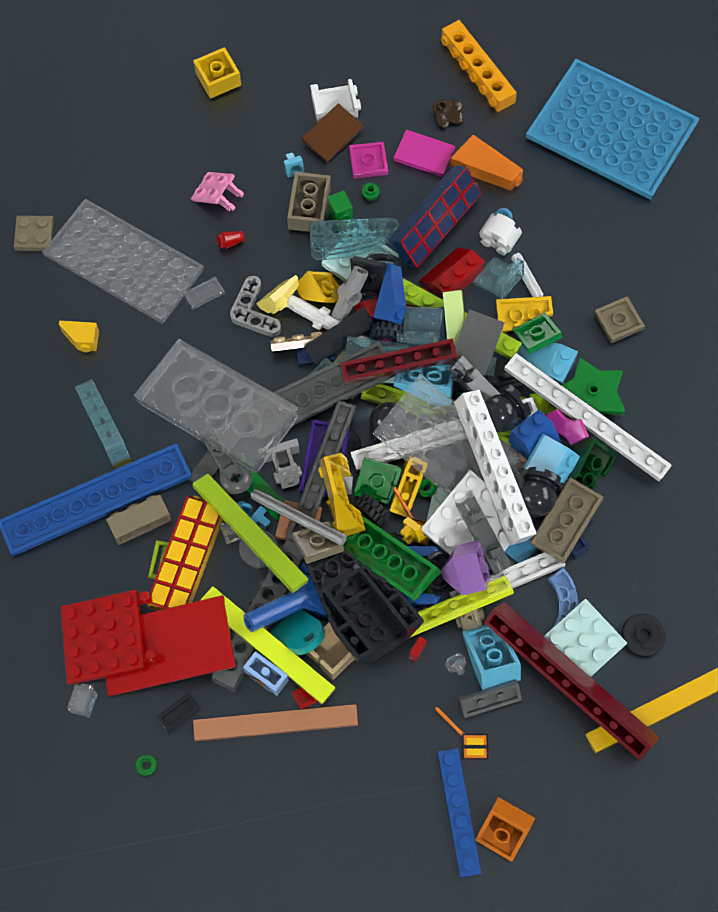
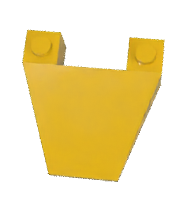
M342 453L323 457L319 460L321 467L318 469L321 478H324L334 517L332 522L333 528L344 533L346 536L364 531L365 526L361 512L349 503L343 478L351 476L347 458Z

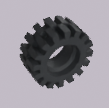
M362 494L353 504L363 517L379 528L389 518L387 510L368 494Z

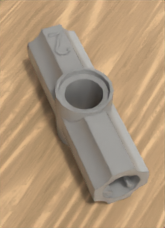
M354 266L347 282L338 288L339 298L331 314L334 319L343 321L348 317L352 307L360 302L362 298L360 291L369 273L367 270Z

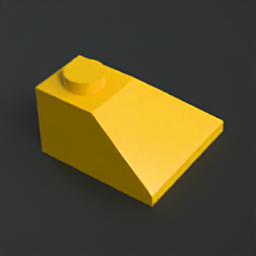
M307 271L299 280L297 290L303 300L337 303L339 298L337 291L340 286L332 273Z

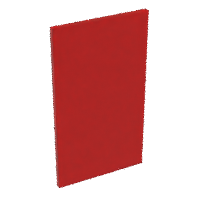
M217 596L142 614L141 625L144 652L148 650L158 652L159 660L145 663L146 669L106 677L107 694L110 697L236 667L224 596Z

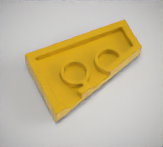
M551 296L496 299L497 320L505 322L502 332L504 334L513 331L512 329L543 313L551 317L553 315Z

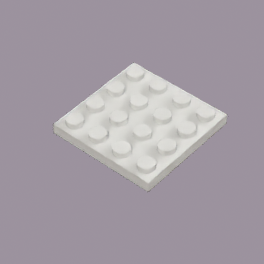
M471 470L465 474L422 526L423 533L449 555H451L456 545L474 541L456 505L475 496L505 551L509 547V542L486 483Z

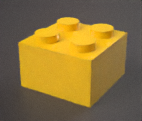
M225 47L193 60L195 73L210 99L241 86L240 72Z

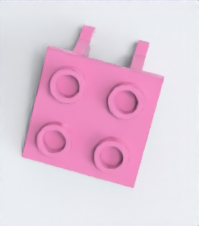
M208 172L195 190L191 200L204 203H219L228 211H234L235 206L229 203L222 193L227 189L236 197L240 196L241 198L244 193L232 183L235 177L234 174Z

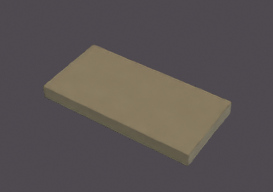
M570 477L556 499L555 506L543 520L530 544L564 564L604 497Z

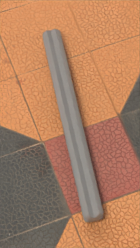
M254 489L251 492L252 500L339 545H343L347 539L344 533L258 489Z

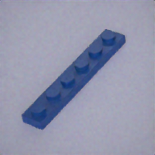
M458 748L438 751L460 878L481 875Z

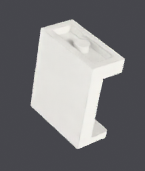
M352 79L348 80V85L322 90L318 89L317 84L310 85L317 123L338 103L354 118L358 117V110H361V104L359 99L356 100L358 95L357 87L353 85Z

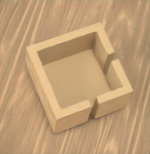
M329 622L324 627L325 637L317 648L306 653V655L317 665L320 663V668L334 680L355 659L334 633Z

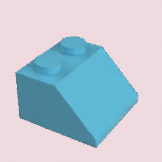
M542 434L523 468L527 470L529 467H536L537 471L542 472L548 469L561 477L560 482L564 486L580 456L570 448Z

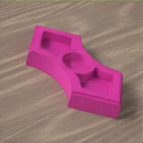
M560 409L545 415L553 422L557 433L567 438L570 445L589 437L582 419L570 420L564 416Z

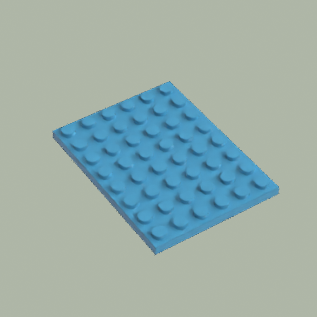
M575 59L526 133V138L651 200L700 118Z

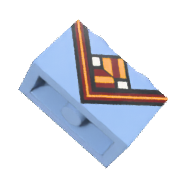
M256 651L243 667L244 673L276 697L289 681L288 675Z

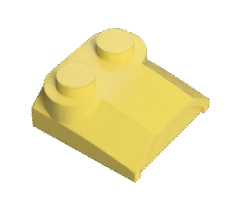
M297 275L280 283L256 303L258 307L267 312V314L270 312L274 314L284 309L288 305L287 301L299 286Z

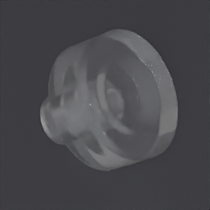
M455 654L446 660L445 666L450 673L457 672L458 675H462L465 672L463 667L467 662L462 654Z

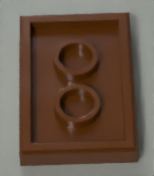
M338 103L302 137V141L328 163L364 126Z

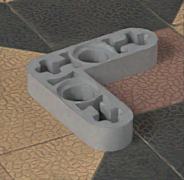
M249 276L246 278L230 311L231 321L244 328L275 337L281 332V324L276 318L252 310L261 291V281L257 276ZM253 283H256V286H253V288H252V290H251L252 293L249 292V291H250V285H252ZM243 297H249L251 301L247 304H244L241 302V299ZM239 313H242V316H239L238 318H236L235 315H238ZM253 318L261 320L258 325L251 324ZM273 325H276V328H273L272 330H270L269 327H272Z

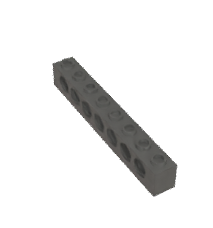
M287 539L285 544L279 546V549L300 570L305 560L296 543ZM269 568L267 577H263L259 583L258 588L260 590L257 595L254 594L249 602L251 606L248 612L278 599L290 591L282 582H273V579L277 576ZM266 594L274 595L271 600H265L264 596ZM271 624L263 628L268 631ZM233 631L231 640L236 668L213 672L211 675H213L212 680L214 683L235 693L245 675L244 665L257 650ZM239 645L246 647L245 651L241 653L236 652L235 649Z

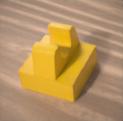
M407 517L403 521L404 528L400 532L404 536L402 540L407 544L414 540L420 543L425 539L422 527L410 517Z

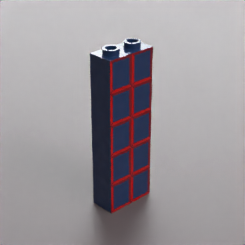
M454 165L390 237V243L405 266L418 268L482 195L478 184L474 181L467 167Z

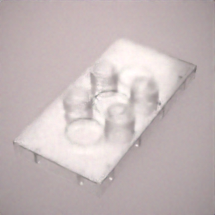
M179 338L133 395L137 403L199 440L206 442L219 452H223L226 456L233 458L236 462L256 474L301 415L299 407Z

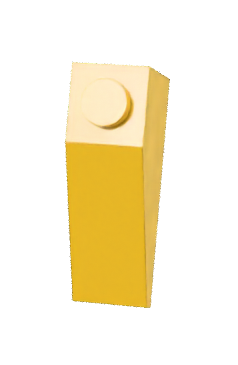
M410 456L405 459L396 486L409 511L428 463ZM394 493L389 511L407 518L406 511Z

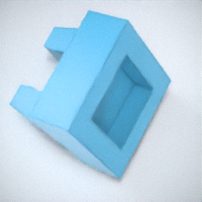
M293 153L286 154L287 160L284 161V167L287 177L294 176L295 172L304 173L301 156L295 157Z

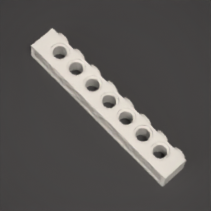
M480 390L463 393L454 402V405L509 545L525 542L537 533Z

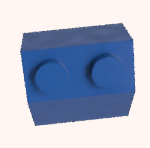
M537 410L511 430L508 441L526 460L530 457L542 434L562 444L553 422L540 410Z

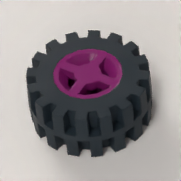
M385 321L374 323L372 325L370 341L372 344L380 341L382 347L403 346L405 328L397 325V323H386Z

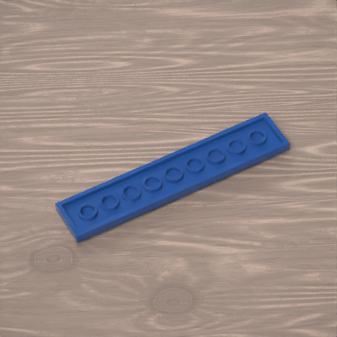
M177 443L2 518L0 519V529L13 557L187 481L192 477V474Z

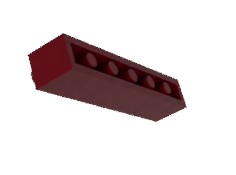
M452 338L341 362L340 371L343 384L349 385L454 362L457 358V353Z

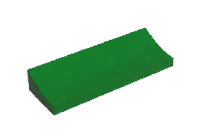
M362 516L365 530L346 536L347 540L344 542L343 547L357 557L361 564H366L376 575L383 577L389 584L396 587L413 601H416L430 583L442 572L428 560Z

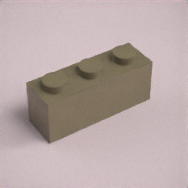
M160 494L150 496L140 504H132L127 510L115 512L106 519L118 545L172 521Z

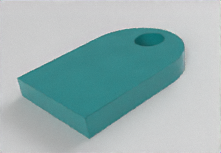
M301 609L287 616L270 634L294 654L303 655L313 651L320 645L325 637V628L319 620Z

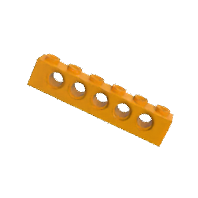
M458 20L442 28V44L447 46L452 57L459 61L461 68L466 70L470 80L476 83L480 93L487 97L491 107H494L499 112L514 104L517 92L462 22Z

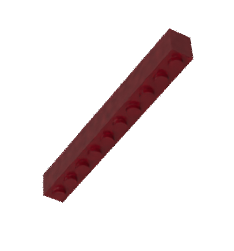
M503 602L493 609L484 622L491 630L638 760H641L660 739L659 736L508 604Z

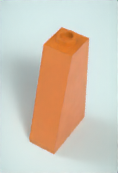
M472 135L451 157L450 168L454 165L465 166L470 170L472 177L511 191L523 181V169L475 135Z

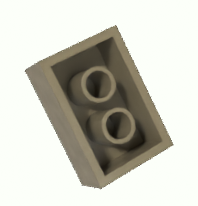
M295 172L287 217L288 229L324 233L328 210V196H330L331 176Z

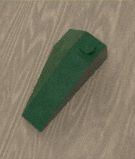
M589 436L573 444L571 448L580 458L569 478L571 477L584 486L594 489L598 485L597 481L601 476H606L610 471L617 454L597 439Z

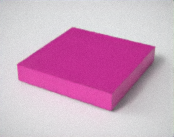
M384 142L349 145L353 179L388 175Z

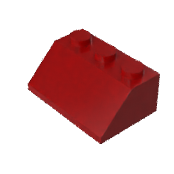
M458 247L422 277L419 282L431 293H435L440 299H443V292L463 290L484 271L485 261L473 250Z

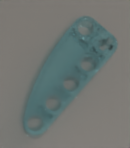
M395 218L315 221L310 225L311 255L316 260H331L375 250L390 243L389 239L398 230L399 222Z
M90 379L74 386L112 466L130 459L125 443L93 380Z

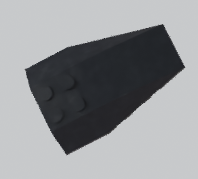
M345 548L343 552L308 564L304 561L334 633L358 663L374 662L405 643L424 623L422 617L400 590L387 584V580L374 574L370 567L366 564H361L357 557Z

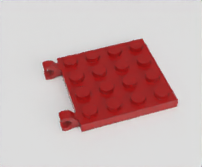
M132 590L61 606L67 684L74 685L146 669L145 663L159 660L158 652L154 650L144 652L140 605L152 603V594H148V591L138 594V591Z

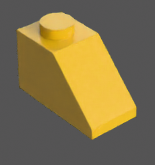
M59 321L62 333L77 350L82 352L97 350L99 336L97 323Z

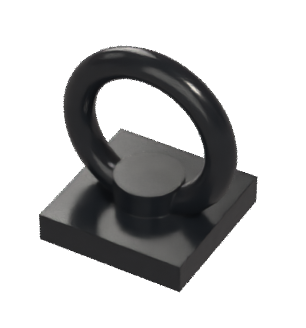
M385 253L373 254L365 258L353 256L350 259L351 272L354 266H359L369 272L360 293L379 297L387 267L385 262L380 261H389L402 269L400 259Z

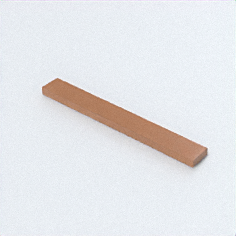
M356 704L198 719L193 720L194 740L197 742L358 726Z

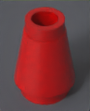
M242 231L220 232L216 236L219 248H224L225 250L245 241Z

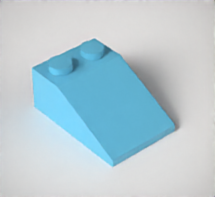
M551 343L532 354H529L521 345L517 352L519 356L561 386L565 383L578 351L559 343Z
M440 364L396 374L394 386L431 405L451 406L455 381L450 377L454 376L448 371L451 365Z
M487 625L477 629L462 631L475 675L482 690L512 680H521V664L514 649Z

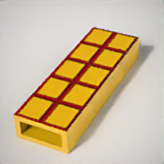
M199 496L186 497L150 591L153 602L147 604L149 609L159 611L193 602L223 521L217 512Z

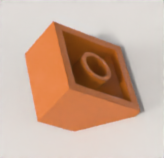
M498 797L475 841L512 862L535 818Z

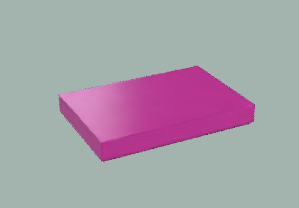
M406 130L395 153L394 161L443 177L456 146Z

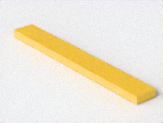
M718 668L634 709L631 713L649 727L718 692ZM602 727L585 735L595 753L618 742Z

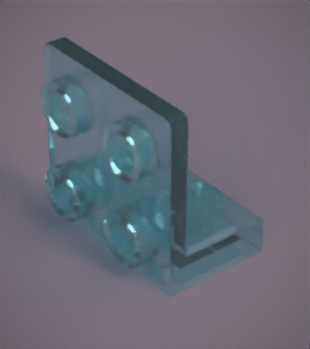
M494 257L474 279V284L504 299L524 276V261L517 258L514 263L509 265Z
M407 306L403 334H397V342L424 345L440 341L443 310L439 308Z

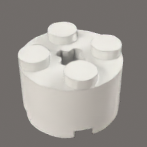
M492 213L479 232L482 238L480 242L486 247L492 246L496 249L497 253L505 256L506 253L511 251L521 236L522 231L520 227L516 229L514 226L515 222L507 216L499 213L494 216V213Z

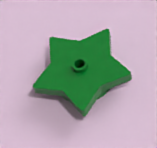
M580 358L574 378L562 386L602 415H623L625 412V408L617 393L623 371H599Z

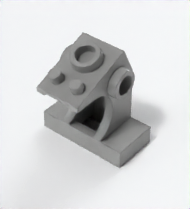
M297 438L260 449L263 463L273 461L276 470L273 473L276 484H281L282 489L300 484L301 468L294 463L292 458L293 454L300 452ZM287 463L290 464V466H287V467H284V468H280V467H279V466L284 465V464H287Z

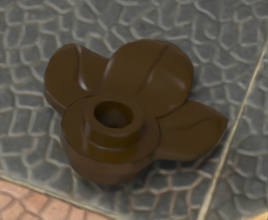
M444 99L436 100L433 103V112L436 114L437 123L444 129L448 126L449 122L462 124L463 115L460 110L463 109V104L455 99L447 101Z

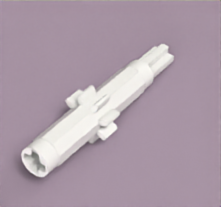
M294 295L287 302L288 305L286 307L312 321V327L318 330L322 328L329 330L341 322L334 319L329 314L331 310L324 306L318 309ZM363 334L352 341L363 348L370 346L372 343L370 338Z

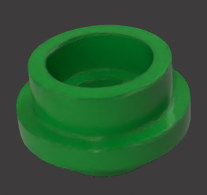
M367 183L363 186L362 195L365 199L374 200L379 196L380 190L376 184Z
M423 479L418 492L422 497H431L436 493L437 485L431 479Z
M143 755L136 762V770L143 776L153 774L157 767L156 760L150 755ZM146 762L150 763L148 769L143 768V764Z

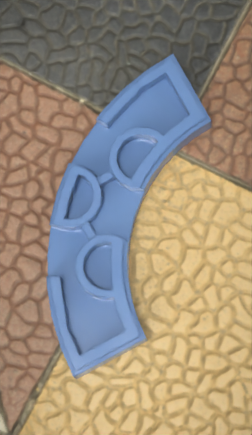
M563 567L548 579L556 593L559 607L557 620L551 629L579 605L576 587L570 575Z

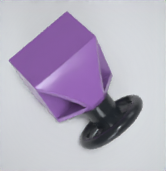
M480 540L456 545L451 555L445 551H435L427 557L426 560L442 572L435 579V582L432 581L429 587L432 589L443 590L448 586H452L462 595L487 590L490 573ZM441 556L446 558L447 562L437 564L433 559Z

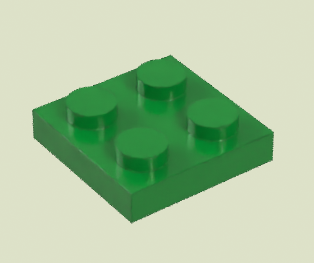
M546 313L512 329L516 338L522 343L529 354L563 338L561 331Z
M364 457L353 495L360 497L365 493L372 496L378 502L391 505L394 496L392 488L397 486L402 468Z

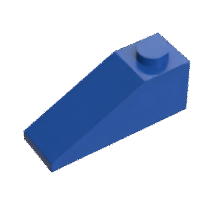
M387 263L373 317L402 325L406 310L402 270L399 266Z

